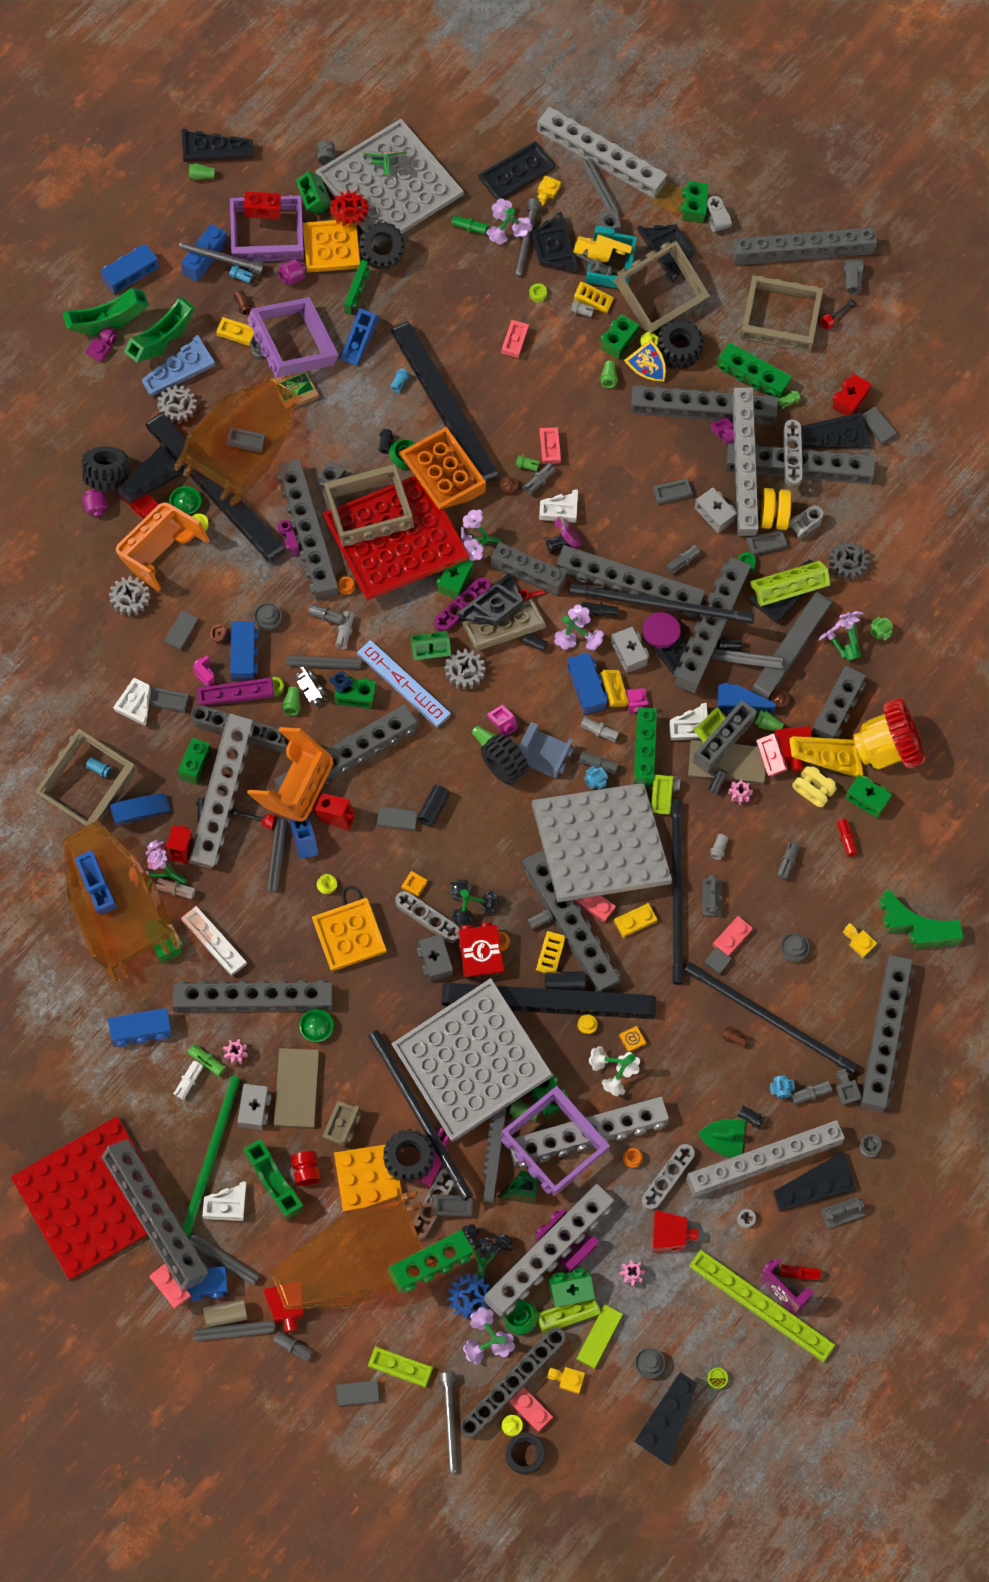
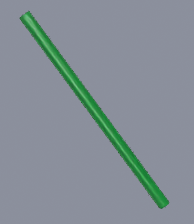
M237 1076L231 1077L182 1227L186 1232L188 1240L241 1078Z

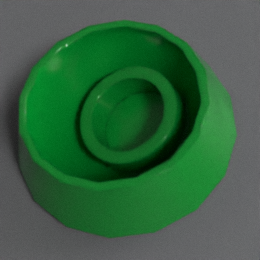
M409 439L394 442L389 450L391 462L400 469H410L401 457L400 452L415 443Z
M182 486L172 492L169 503L190 516L198 510L202 498L195 488Z
M320 1009L309 1010L302 1016L299 1023V1029L303 1037L312 1042H320L327 1039L333 1032L334 1027L333 1019L329 1013Z
M518 1300L514 1304L516 1305L515 1309L509 1315L504 1314V1324L511 1333L520 1335L530 1332L536 1326L538 1311L532 1303Z

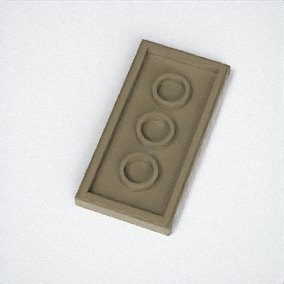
M532 599L524 601V605L498 626L473 621L462 622L463 628L475 651L546 628V624Z
M691 740L688 778L712 780L714 777L713 772L721 769L728 773V778L724 781L739 782L742 779L744 783L764 785L765 765L759 746L734 744L707 774L693 763L695 752L704 742Z
M279 1048L274 1127L314 1129L319 1050Z

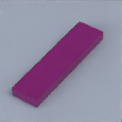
M272 677L197 688L198 704L205 707L275 697Z

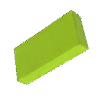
M717 707L693 730L705 742L726 717Z
M654 775L651 803L652 813L670 815L673 776Z

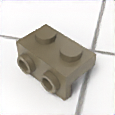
M337 1101L322 1139L345 1147L347 1142L350 1143L354 1135V1131H352L354 1124L358 1125L362 1116L360 1106L355 1105L353 1107Z

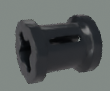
M561 534L552 538L545 537L549 553L562 549L563 545L567 546V541Z

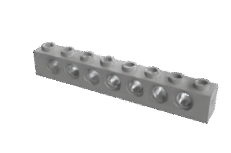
M548 107L537 122V132L584 159L590 158L594 165L653 199L656 198L666 185L667 174L664 171L651 166L647 161L639 159L633 153L625 151L619 145L611 143L602 135H597L588 127L578 124L574 119L564 116L558 110Z
M734 388L732 398L738 536H756L758 531L753 388Z
M229 714L226 719L188 861L190 864L211 869L219 861L218 847H222L225 836L222 835V832L229 823L230 817H227L228 810H232L234 799H232L233 791L236 792L238 789L239 781L237 776L238 773H242L244 763L241 762L242 757L247 754L249 745L246 742L248 737L251 738L254 729L251 726L252 720L234 714ZM232 734H239L241 741H235ZM229 751L236 754L235 760L228 757L227 753ZM224 769L231 772V778H226L223 775ZM218 788H224L227 792L226 796H221L218 793ZM213 806H219L222 813L215 814ZM208 824L215 825L217 828V832H210L208 830ZM204 842L211 844V851H206L203 848Z
M662 1097L590 1116L586 1119L608 1143V1141L616 1139V1141L624 1140L627 1138V1135L634 1133L636 1136L642 1135L647 1132L646 1130L652 1128L654 1130L662 1129L668 1124L669 1117ZM648 1114L651 1120L644 1121L641 1115ZM628 1119L632 1122V1125L629 1127L624 1126L622 1121ZM573 1122L513 1138L534 1162L539 1161L540 1163L549 1161L550 1157L553 1156L564 1157L569 1155L571 1151L577 1150L581 1152L592 1146V1143ZM610 1125L613 1127V1131L606 1132L603 1126ZM570 1135L575 1138V1141L568 1143L564 1138ZM547 1141H553L556 1144V1146L554 1148H548L545 1145V1143ZM533 1146L537 1151L530 1154L526 1151V1148ZM510 1147L509 1151L514 1167H527L525 1163L521 1164L514 1156L515 1152Z
M836 1120L688 1173L686 1181L693 1198L837 1147L842 1145L845 1138Z
M596 1184L485 1295L483 1301L500 1317L505 1313L509 1315L516 1307L514 1304L519 1299L523 1301L529 1295V1289L533 1285L537 1287L542 1282L546 1271L552 1272L558 1265L556 1261L560 1257L563 1259L567 1257L572 1251L570 1247L574 1243L578 1245L586 1237L584 1233L588 1229L592 1231L599 1224L598 1219L602 1215L606 1217L613 1210L611 1206L614 1199ZM592 1206L597 1212L590 1213L587 1207ZM579 1220L583 1223V1226L577 1227L573 1221ZM566 1234L569 1240L563 1241L559 1235ZM553 1248L556 1254L549 1255L545 1249ZM532 1262H539L542 1268L535 1269L532 1266ZM525 1276L528 1282L521 1283L517 1277ZM511 1290L514 1296L506 1297L503 1291Z

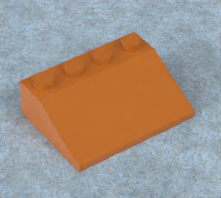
M447 427L400 452L403 460L439 510L471 501L485 493L486 481Z

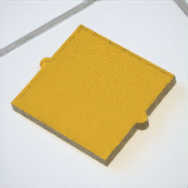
M666 181L656 197L652 198L651 204L679 214L681 202L684 201V198L681 197L682 187Z

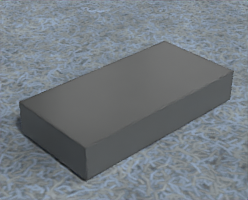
M876 407L862 414L865 426L881 445L897 435V432Z
M230 427L226 445L262 453L266 434Z
M688 478L652 487L657 505L693 497Z
M783 530L748 537L746 540L750 553L754 556L786 549L788 546Z
M181 611L164 643L182 651L199 621L198 617Z
M152 687L149 707L186 713L190 695Z
M379 806L377 827L415 831L418 811Z
M432 1195V1215L472 1217L473 1197L463 1201L460 1196Z
M377 1380L336 1385L338 1407L379 1402Z

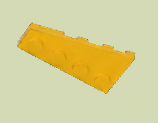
M795 736L789 739L793 758L856 778L859 774L863 776L861 758L854 740Z

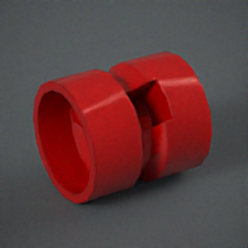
M303 1151L291 1156L293 1169L297 1170L294 1172L297 1186L312 1185L321 1181L320 1170L316 1167L318 1159L315 1151Z

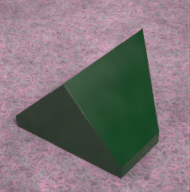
M519 1170V1174L495 1198L535 1204L538 1178L534 1179L529 1172Z

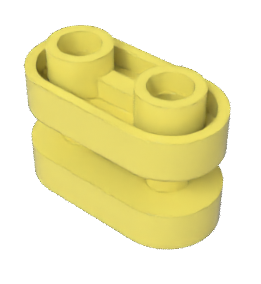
M813 766L806 767L802 771L801 775L804 779L797 778L792 784L799 794L818 807H823L827 803L828 799L825 795L832 796L837 790L836 783L831 778L824 777Z

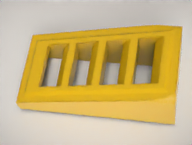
M580 282L574 296V301L577 302L579 300L580 303L594 306L595 310L608 313L614 297L584 282ZM606 300L605 305H601L602 301Z
M547 931L536 968L537 972L544 974L545 972H556L566 936ZM547 947H549V948H552V949H556V950H558V951H557V952H554V951H550V950H546V949H547ZM547 955L554 957L555 960L545 958L544 956ZM542 962L553 965V968L543 966Z

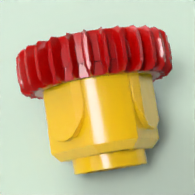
M901 698L885 703L883 706L884 714L868 720L862 724L860 732L854 734L856 748L865 765L871 763L873 768L881 769L903 761L906 767L911 768L925 762V752L918 729L910 714V710H908L906 703Z

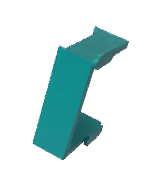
M596 226L593 241H596L599 234L632 246L631 252L627 253L625 264L627 270L632 268L631 264L633 263L637 237L614 233L613 228ZM589 262L586 284L618 288L614 282L617 276L589 272L591 265ZM630 276L625 279L628 285L630 281Z

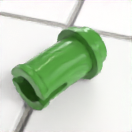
M791 390L789 394L779 398V404H777L779 409L783 410L794 403L797 404L801 400L799 393L796 390Z
M522 454V456L518 455L515 466H518L519 469L522 467L537 472L540 461L524 457Z

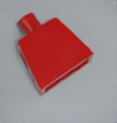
M811 726L775 729L774 734L777 735L785 763H791L793 772L803 771V762L806 761L792 757L789 739L793 736L811 737Z
M322 794L319 801L316 800L311 811L316 812L321 822L346 831L350 830L356 815L349 799L328 794Z
M655 1210L652 1253L685 1250L686 1240L698 1241L699 1230L687 1228L686 1217Z
M302 1281L263 1289L275 1324L284 1322L286 1333L297 1331L296 1320L304 1318Z

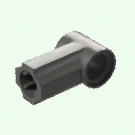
M844 260L843 274L845 275L846 292L849 295L861 293L863 260Z

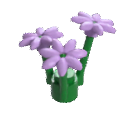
M855 611L840 615V620L836 623V626L828 630L827 633L822 634L819 641L827 636L829 640L833 641L841 657H846L847 661L860 657L855 622L860 621L858 617L864 613ZM840 625L841 627L845 626V629L848 630L851 644L844 646L845 650L842 649L833 633Z

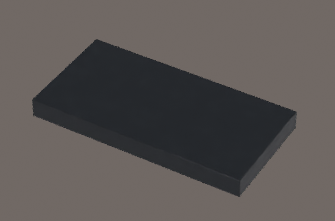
M534 141L479 173L478 178L496 200L500 198L505 199L556 169V165L539 144Z

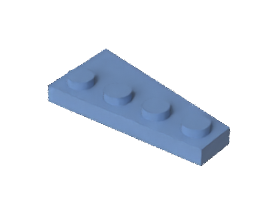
M197 335L191 343L184 345L176 355L169 357L166 363L158 366L144 377L142 384L150 397L167 390V387L171 388L214 367L215 362Z

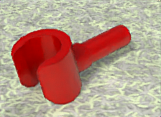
M522 589L519 591V594L521 596L527 595L525 598H522L524 602L535 596L545 594V591L540 590L529 593L527 590Z

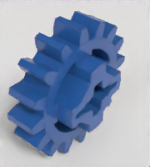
M464 1274V1279L458 1276L456 1277L457 1283L451 1282L453 1289H447V1292L451 1293V1297H448L447 1300L452 1301L449 1308H456L455 1315L461 1313V1318H466L467 1316L470 1318L471 1314L477 1312L479 1308L485 1307L486 1310L488 1309L483 1299L488 1293L486 1289L489 1287V1284H482L484 1278L477 1280L476 1274H472L471 1278L469 1274ZM468 1282L465 1288H463L462 1290L459 1289L463 1284ZM469 1293L470 1295H472V1297H475L476 1299H469L463 1294ZM479 1303L476 1308L472 1309L474 1304Z

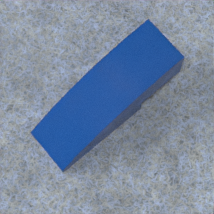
M165 793L138 797L110 805L115 826L171 812Z
M93 850L74 858L96 911L103 915L119 908Z

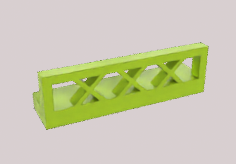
M821 561L750 582L751 587L756 591L760 606L830 586L828 568Z

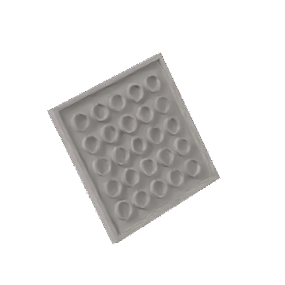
M399 119L316 170V174L321 176L325 187L333 196H340L341 191L347 194V190H349L352 194L354 191L357 192V195L362 193L363 199H367V204H369L368 217H364V222L359 221V227L363 232L372 223L376 224L379 221L384 223L385 221L390 225L394 224L397 229H400L402 234L464 195V191L402 119ZM407 151V154L390 156L391 174L384 175L383 165L372 164V158H383V156L365 155L363 152ZM377 236L372 240L377 248L391 241L386 236Z
M633 784L532 800V808L557 902L671 884V875L644 784Z
M491 978L392 1043L395 1051L452 1142L553 1076Z

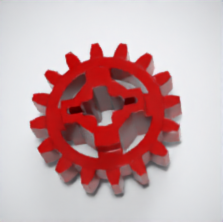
M347 190V194H344L341 191L340 196L335 195L334 200H331L330 213H332V219L336 218L337 224L342 222L343 227L346 224L352 227L353 223L359 226V221L364 222V217H368L369 204H367L366 198L363 199L362 193L357 195L356 191L352 194Z

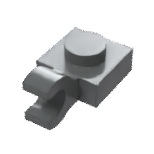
M845 1069L838 1070L836 1077L840 1085H837L835 1088L841 1105L844 1106L860 1101L862 1098L856 1081H849Z

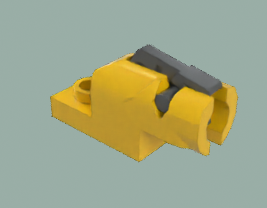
M599 234L596 241H593V238L578 236L573 252L590 263L597 258L601 262H607L613 248L616 249V253L625 255L626 252H631L632 246Z

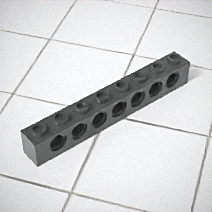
M874 227L738 238L733 240L732 256L735 266L874 254L877 240Z
M633 386L630 414L715 421L727 418L730 422H733V392L719 393L717 391L706 392L697 389L682 390L681 388L668 389L660 386ZM753 395L754 424L775 425L778 397Z
M729 443L726 471L735 472L734 444ZM755 444L756 474L785 477L784 462L779 461V459L784 460V448H778L777 446L764 447ZM812 449L802 450V478L872 484L875 457L867 454H840L831 451L819 452ZM795 458L788 460L791 465L798 464ZM792 471L791 477L795 478V471Z
M300 459L278 464L279 471H276V477L278 482H282L283 487H280L281 494L288 502L285 503L287 514L292 516L290 522L293 530L296 529L297 535H295V538L302 550L299 551L301 561L305 562L307 566L304 568L306 578L311 580V584H309L311 595L315 594L316 600L337 596L338 586ZM295 496L301 497L299 499H293V497ZM299 512L305 513L304 515H298ZM304 528H309L310 530H309V531H303L302 529H304ZM309 544L315 545L314 547H307ZM314 560L320 561L317 564L312 563ZM319 576L324 577V579L318 580L316 578Z
M563 545L556 564L557 568L566 571V577L575 578L582 583L594 584L598 588L682 602L679 600L680 598H684L687 600L685 603L701 605L704 599L705 590ZM578 564V565H580L581 567L576 568V567H573L572 565ZM596 570L598 571V573H592L590 571ZM612 575V576H615L616 578H615V579H610V578H608V576ZM627 581H631V582H633L634 584L629 585V584H627L626 582H627ZM644 587H649L651 590H645ZM665 592V593H668L669 595H668V596H663L661 593ZM678 611L688 617L698 616V614Z
M730 557L728 563L724 562L720 571L723 575L721 578L717 577L713 586L716 590L715 592L711 591L707 602L710 603L709 607L732 610L751 565ZM700 615L703 619L701 622L697 621L693 631L696 632L695 637H690L687 644L689 650L688 652L684 651L680 662L683 664L681 668L677 666L673 675L676 678L675 686L695 694L728 619Z
M402 705L326 749L332 756L335 766L331 768L325 784L332 782L337 775L349 772L351 767L356 764H363L368 757L380 754L387 746H394L401 738L414 734L417 730V721L406 705ZM394 725H398L401 728L398 730H394L391 727ZM383 735L384 738L377 739L375 738V736ZM361 744L368 745V747L365 749H362L359 746ZM346 753L352 755L350 758L343 757V755ZM288 772L274 779L275 787L278 791Z
M543 850L522 860L523 871L545 908L549 909L561 935L566 936L565 942L581 969L585 972L594 991L608 992L617 987L620 974L609 963L611 960L607 952H603L600 948V940L596 935L593 936L588 920L583 919L580 913L582 911L578 903H574L572 900L557 902L555 892L548 891L549 887H553ZM540 871H545L548 873V875L540 876L538 873ZM559 903H564L567 905V907L561 909L557 905ZM574 919L577 923L570 925L567 923V920ZM583 935L586 937V940L579 941L576 937ZM592 951L596 956L591 958L586 953ZM603 968L606 972L599 974L596 972V969Z
M889 955L887 958L859 1108L883 1113L885 1108L890 1106L891 1096L888 1095L889 1088L892 1089L894 1084V1077H891L892 1070H896L898 1059L895 1058L896 1051L899 1052L901 1040H898V1036L904 1029L905 1022L901 1021L902 1014L906 1015L908 1003H905L906 996L909 997L911 985H908L909 978L913 977L914 973L911 959ZM893 977H901L902 982L895 981ZM896 994L899 1000H893L890 995ZM888 1012L894 1013L895 1016H896V1018H894V1019L889 1018V1017L887 1016V1013H888ZM883 1031H890L893 1036L887 1037ZM886 1049L889 1052V1055H882L880 1050ZM876 1068H883L886 1074L878 1073ZM879 1086L883 1092L877 1093L873 1087Z
M284 980L277 981V983H269L268 981H258L257 983H249L248 981H238L237 983L219 981L217 984H210L207 981L190 984L187 981H181L178 984H173L174 1013L297 1012L313 1009L332 1011V983H328L326 980H318L316 983H308L305 980H299L296 983H289ZM275 992L278 994V996L274 999H270L268 997V994ZM291 992H295L298 994L297 997L293 999L287 997V995ZM310 992L317 993L315 998L307 997ZM192 993L199 995L196 999L188 998ZM211 993L218 994L216 999L208 998ZM231 993H237L238 997L235 999L228 998V995ZM250 993L258 994L255 999L248 998Z
M128 1139L108 1146L102 1155V1159L181 1291L201 1284L208 1275L206 1265L200 1260L195 1247L191 1245L186 1232L180 1227L175 1214L168 1207L165 1197L161 1195L155 1181L148 1174L145 1164L141 1162L136 1154L135 1148Z

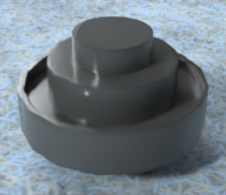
M271 603L258 606L254 612L255 624L262 630H274L280 625L282 620L280 609Z
M791 933L783 938L780 951L786 960L800 962L806 958L809 952V943L803 935Z
M654 1348L641 1350L635 1358L634 1366L636 1372L645 1379L657 1378L665 1368L664 1356Z

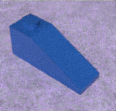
M359 308L341 355V360L358 366L381 316Z
M731 683L718 685L717 707L722 713H731L740 701L743 700L757 711L756 714L760 710L767 711L771 715L774 714L775 703L739 685Z
M309 816L305 821L289 819L299 859L318 855L315 835Z

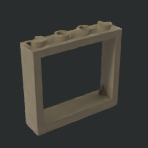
M677 241L672 244L670 242L663 244L660 247L662 250L657 253L653 250L646 255L647 259L635 261L631 264L632 268L629 270L625 267L617 273L618 276L614 279L644 331L649 332V334L710 297ZM670 252L696 297L651 323L625 279Z
M753 275L740 339L811 353L823 288ZM755 289L815 300L809 336L748 325Z
M395 464L324 483L325 493L342 546L353 545L365 540L369 541L376 537L387 536L391 533L406 531L414 527L413 517ZM393 482L404 516L344 532L334 497Z
M78 729L73 736H70V742L66 748H62L59 752V758L55 764L50 765L44 780L39 781V786L35 793L96 832L110 812V805L116 803L138 771V768L130 761ZM84 740L125 766L88 820L48 795Z

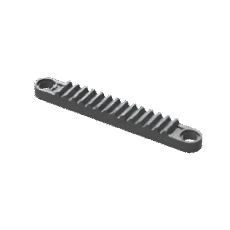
M506 1107L493 1115L490 1120L483 1178L486 1179L483 1202L493 1203L502 1143L501 1133L504 1129Z

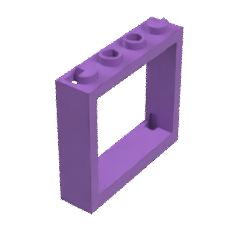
M281 196V211L296 210L298 245L237 247L236 212H244V198H230L232 256L250 262L251 260L255 261V259L263 262L289 261L291 259L304 260L301 196Z
M310 297L251 309L247 319L249 327L252 328L255 340L259 342L262 354L266 357L269 368L272 369L276 378L335 364L338 353ZM300 312L321 354L282 361L263 319Z
M557 1086L507 1126L501 1133L502 1143L508 1149L510 1147L513 1149L516 1159L521 1164L525 1163L529 1168L527 1169L529 1174L534 1179L538 1178L542 1183L541 1187L547 1194L551 1193L553 1196L557 1195L606 1154L610 1147ZM553 1101L597 1149L594 1154L557 1185H554L512 1137L515 1132Z

